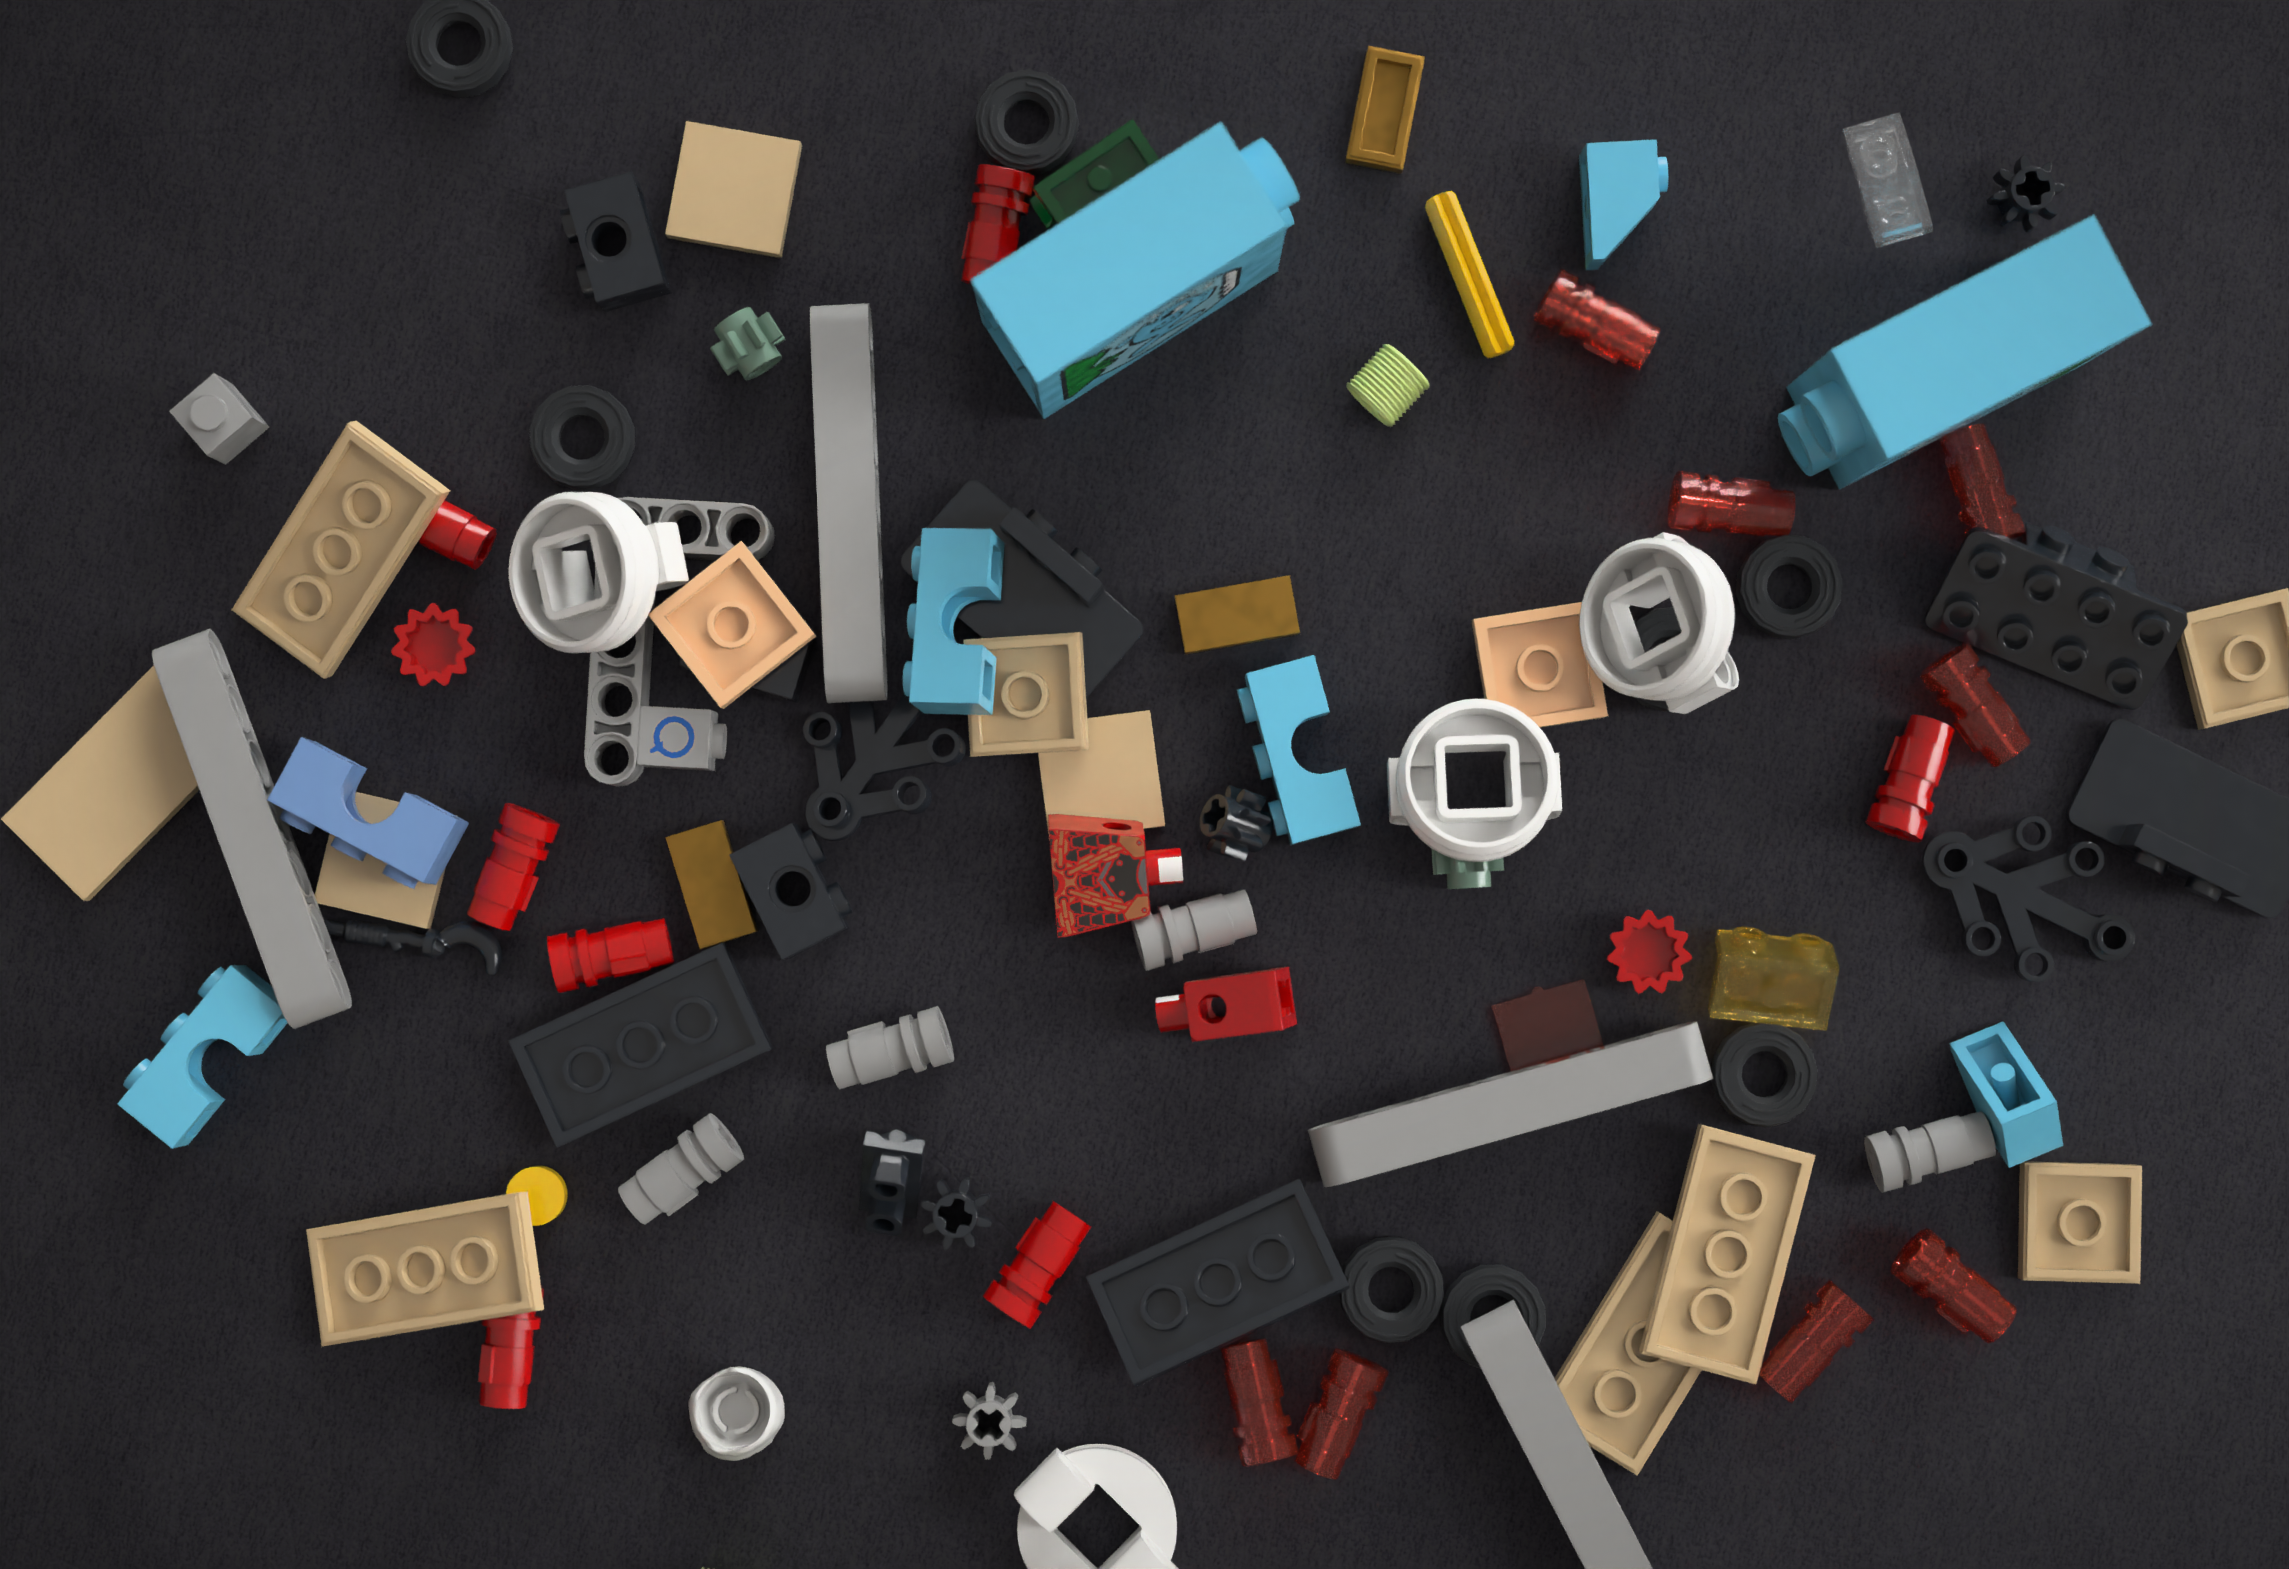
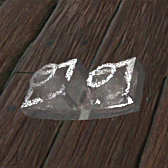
M1900 112L1843 128L1844 143L1859 186L1860 201L1875 247H1882L1933 232V225L1922 183Z

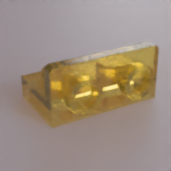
M1737 927L1733 931L1717 930L1715 944L1718 956L1708 1003L1710 1017L1827 1031L1840 969L1832 943L1824 941L1818 936L1806 933L1795 934L1792 937L1767 935L1765 932L1753 927Z

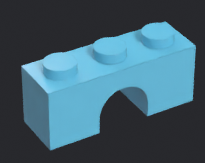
M922 528L921 546H915L913 549L911 569L914 581H918L917 603L910 604L907 614V630L909 637L914 639L912 661H907L904 665L903 689L905 695L910 696L909 702L924 714L993 715L997 658L983 645L956 643L953 635L954 621L958 613L966 605L978 600H1001L1005 543L992 529Z
M1312 655L1246 673L1244 678L1247 687L1238 689L1237 693L1245 722L1256 721L1262 744L1254 745L1252 748L1261 780L1272 777L1278 800L1268 802L1276 835L1287 834L1290 845L1360 826L1346 769L1326 774L1311 773L1303 769L1296 762L1292 754L1291 740L1295 729L1307 720L1325 716L1330 712L1315 656Z
M230 965L227 970L222 967L215 970L198 991V994L203 998L189 1016L182 1013L167 1027L161 1036V1041L166 1045L152 1062L148 1059L140 1062L123 1083V1086L128 1091L118 1102V1105L172 1149L189 1145L225 1100L203 1078L201 1062L206 1049L216 1040L222 1039L233 1044L246 1056L263 1054L287 1024L272 986L246 965Z

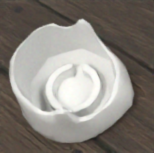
M741 1366L723 1369L703 1381L692 1392L688 1402L690 1421L696 1437L708 1454L723 1460H742L763 1450L772 1443L785 1418L783 1396L775 1383L761 1372Z

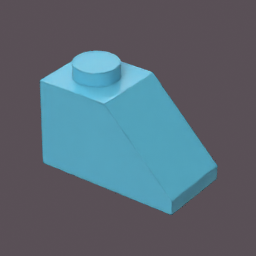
M1657 139L1586 143L1579 155L1586 270H1597L1651 211L1660 198V192H1667L1668 163L1666 157H1658Z
M2004 1021L1950 1043L1951 1052L1976 1112L1982 1111L1986 1116L1992 1130L1995 1147L2009 1168L2063 1146L2057 1101Z

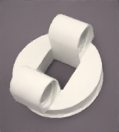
M564 492L541 501L528 513L521 523L513 541L509 559L510 589L515 606L523 622L541 642L555 650L566 653L602 652L624 644L634 636L645 622L652 607L656 591L678 587L689 582L677 523H653L644 526L636 513L624 502L611 495L598 492ZM591 540L602 593L601 598L594 600V585L587 552L562 551V548Z
M1662 532L1654 538L1639 539L1620 547L1600 564L1590 579L1583 596L1579 629L1586 659L1595 674L1607 686L1627 696L1654 701H1666L1669 712L1687 714L1734 690L1739 684L1737 667L1727 651L1734 628L1733 597L1725 575L1713 559L1700 549L1689 545L1683 538ZM1670 598L1682 632L1659 646L1644 652L1629 607L1633 605L1652 608Z
M1466 699L1444 705L1426 716L1415 727L1403 747L1400 758H1388L1389 822L1396 825L1410 826L1413 832L1430 848L1457 860L1484 862L1511 855L1527 845L1539 833L1547 820L1559 817L1562 812L1559 753H1554L1546 735L1532 719L1505 703L1487 699ZM1505 751L1506 756L1503 763L1506 808L1448 809L1445 753Z
M1086 1444L1064 1452L1056 1448L1015 1490L1014 1496L1020 1503L1017 1524L1018 1543L1027 1569H1178L1171 1562L1177 1537L1176 1510L1172 1495L1156 1469L1145 1459L1127 1449L1108 1444ZM1095 1484H1099L1140 1525L1099 1568L1095 1567L1057 1529L1093 1492Z

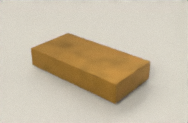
M1368 46L1345 163L1402 174L1425 60L1424 56Z
M1290 575L1175 596L1185 654L1292 636L1300 633Z
M716 821L666 837L699 948L704 949L758 932L743 882L729 854L733 853V849L724 821Z

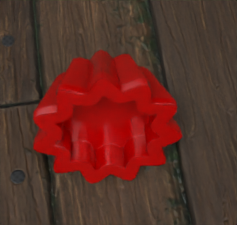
M435 603L429 604L424 613L411 609L408 612V624L398 625L394 628V632L400 641L392 648L391 653L403 659L400 668L401 674H416L420 686H426L433 679L441 685L447 686L452 673H467L465 658L476 652L475 647L467 641L473 631V627L468 624L459 623V612L457 609H450L442 613Z
M1649 909L1643 913L1639 920L1625 916L1623 919V931L1610 934V940L1614 944L1615 949L1607 956V960L1610 963L1619 966L1616 976L1617 981H1632L1635 992L1639 994L1649 986L1658 993H1663L1668 980H1683L1680 966L1692 959L1691 954L1683 948L1688 939V933L1674 930V918L1672 916H1666L1658 920Z

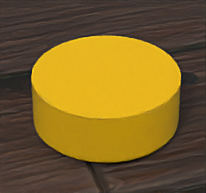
M532 1166L519 1171L513 1176L507 1186L506 1194L528 1191L532 1226L543 1225L554 1220L562 1213L567 1203L568 1192L565 1181L559 1173L546 1166Z

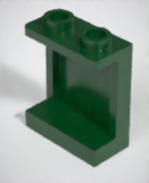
M1132 119L1035 185L1032 190L1036 195L1031 198L1030 206L1047 231L1160 161V159Z

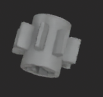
M989 1382L986 1395L979 1399L973 1393L966 1391L963 1399L970 1408L969 1414H956L952 1419V1424L966 1426L968 1434L964 1437L961 1447L966 1449L974 1442L983 1446L986 1460H990L994 1446L1001 1443L1007 1449L1013 1451L1017 1444L1014 1437L1009 1433L1010 1428H1022L1027 1423L1026 1417L1013 1415L1011 1408L1015 1405L1018 1394L1015 1392L1006 1399L995 1395L996 1387L994 1382ZM982 1409L987 1414L993 1413L996 1409L1003 1414L999 1423L1001 1431L997 1432L992 1427L987 1428L984 1432L979 1430L977 1425L981 1416L978 1410Z

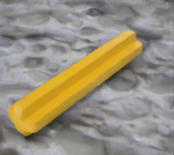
M1452 191L1437 194L1427 200L1425 209L1483 354L1487 358L1502 355L1513 348L1514 339L1456 194Z

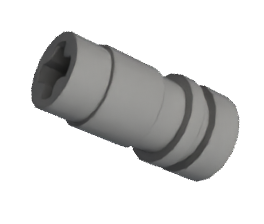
M1244 889L1225 895L1220 893L1187 902L1185 906L1170 909L1169 905L1166 904L1157 907L1158 913L1156 914L1151 913L1144 918L1131 921L1135 942L1145 971L1165 966V959L1171 958L1173 963L1183 961V954L1194 951L1202 953L1234 944L1237 939L1257 934L1251 903Z
M936 1006L919 1011L918 1018L916 1019L911 1014L899 1017V1024L886 1027L885 1023L881 1021L847 1031L848 1039L826 1045L828 1063L837 1087L843 1089L860 1083L864 1085L897 1075L900 1071L913 1068L915 1073L926 1070L927 1063L930 1062L933 1067L954 1062L950 1035L940 1008Z
M1982 1111L1961 1117L1956 1115L1921 1125L1920 1128L1909 1131L1905 1126L1894 1128L1891 1136L1886 1131L1868 1135L1864 1140L1866 1156L1872 1176L1882 1193L1903 1187V1181L1905 1180L1909 1185L1917 1184L1922 1181V1176L1931 1173L1940 1174L1969 1166L1975 1161L1994 1157L1996 1154L1992 1130Z
M709 1113L693 1125V1133L686 1130L677 1137V1145L670 1150L663 1151L637 1170L636 1175L618 1187V1192L624 1204L642 1224L646 1225L662 1212L670 1216L698 1195L699 1191L696 1187L704 1181L713 1183L721 1177V1169L728 1172L744 1160V1155L735 1138L726 1126L712 1113Z

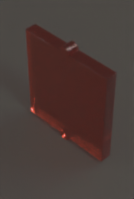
M1584 979L1546 990L1536 986L1529 995L1491 1005L1510 1072L1541 1063L1547 1065L1569 1059L1570 1055L1584 1051L1590 1053L1591 1049L1598 1047L1604 1049Z

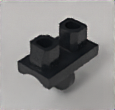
M893 1130L881 1135L866 1131L863 1144L859 1210L868 1211L865 1228L867 1231L897 1236L901 1234L904 1217L917 1219L925 1140L916 1139L901 1130Z

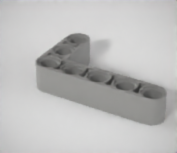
M636 497L617 498L629 506L635 513L641 515L644 526L653 523H677L679 519L689 515L699 517L702 526L700 536L694 542L682 545L685 559H719L734 547L731 540L732 528L742 519H754L760 525L759 538L753 545L747 547L757 561L768 554L774 543L775 536L772 524L759 509L752 505ZM595 569L594 600L602 597L597 569ZM655 597L650 612L655 609ZM647 616L643 625L635 633V648L628 656L617 659L611 655L609 650L590 652L584 750L585 767L589 774L597 781L617 787L633 783L644 770L643 766L637 765L640 707L649 706L654 622L649 616ZM616 686H627L632 693L633 701L631 708L622 716L612 717L605 708L606 695ZM621 743L628 751V765L620 774L610 776L602 767V754L610 745Z

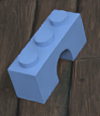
M301 737L267 799L283 808L279 818L309 834L317 826L334 835L335 838L331 846L354 859L363 861L368 853L387 863L382 873L407 887L414 889L418 881L436 885L469 822L420 796L406 792L391 816L379 823L371 824L360 815L355 803L357 787L367 768L316 741Z

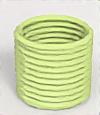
M1383 344V348H1379V352H1375L1372 360H1368L1365 367H1361V371H1357L1358 375H1354V379H1350V383H1347L1348 390L1358 402L1380 422L1389 427L1393 426L1395 421H1399L1402 413H1406V409H1410L1409 405H1413V402L1420 398V394H1424V390L1429 388V382L1425 376L1403 354L1389 344Z

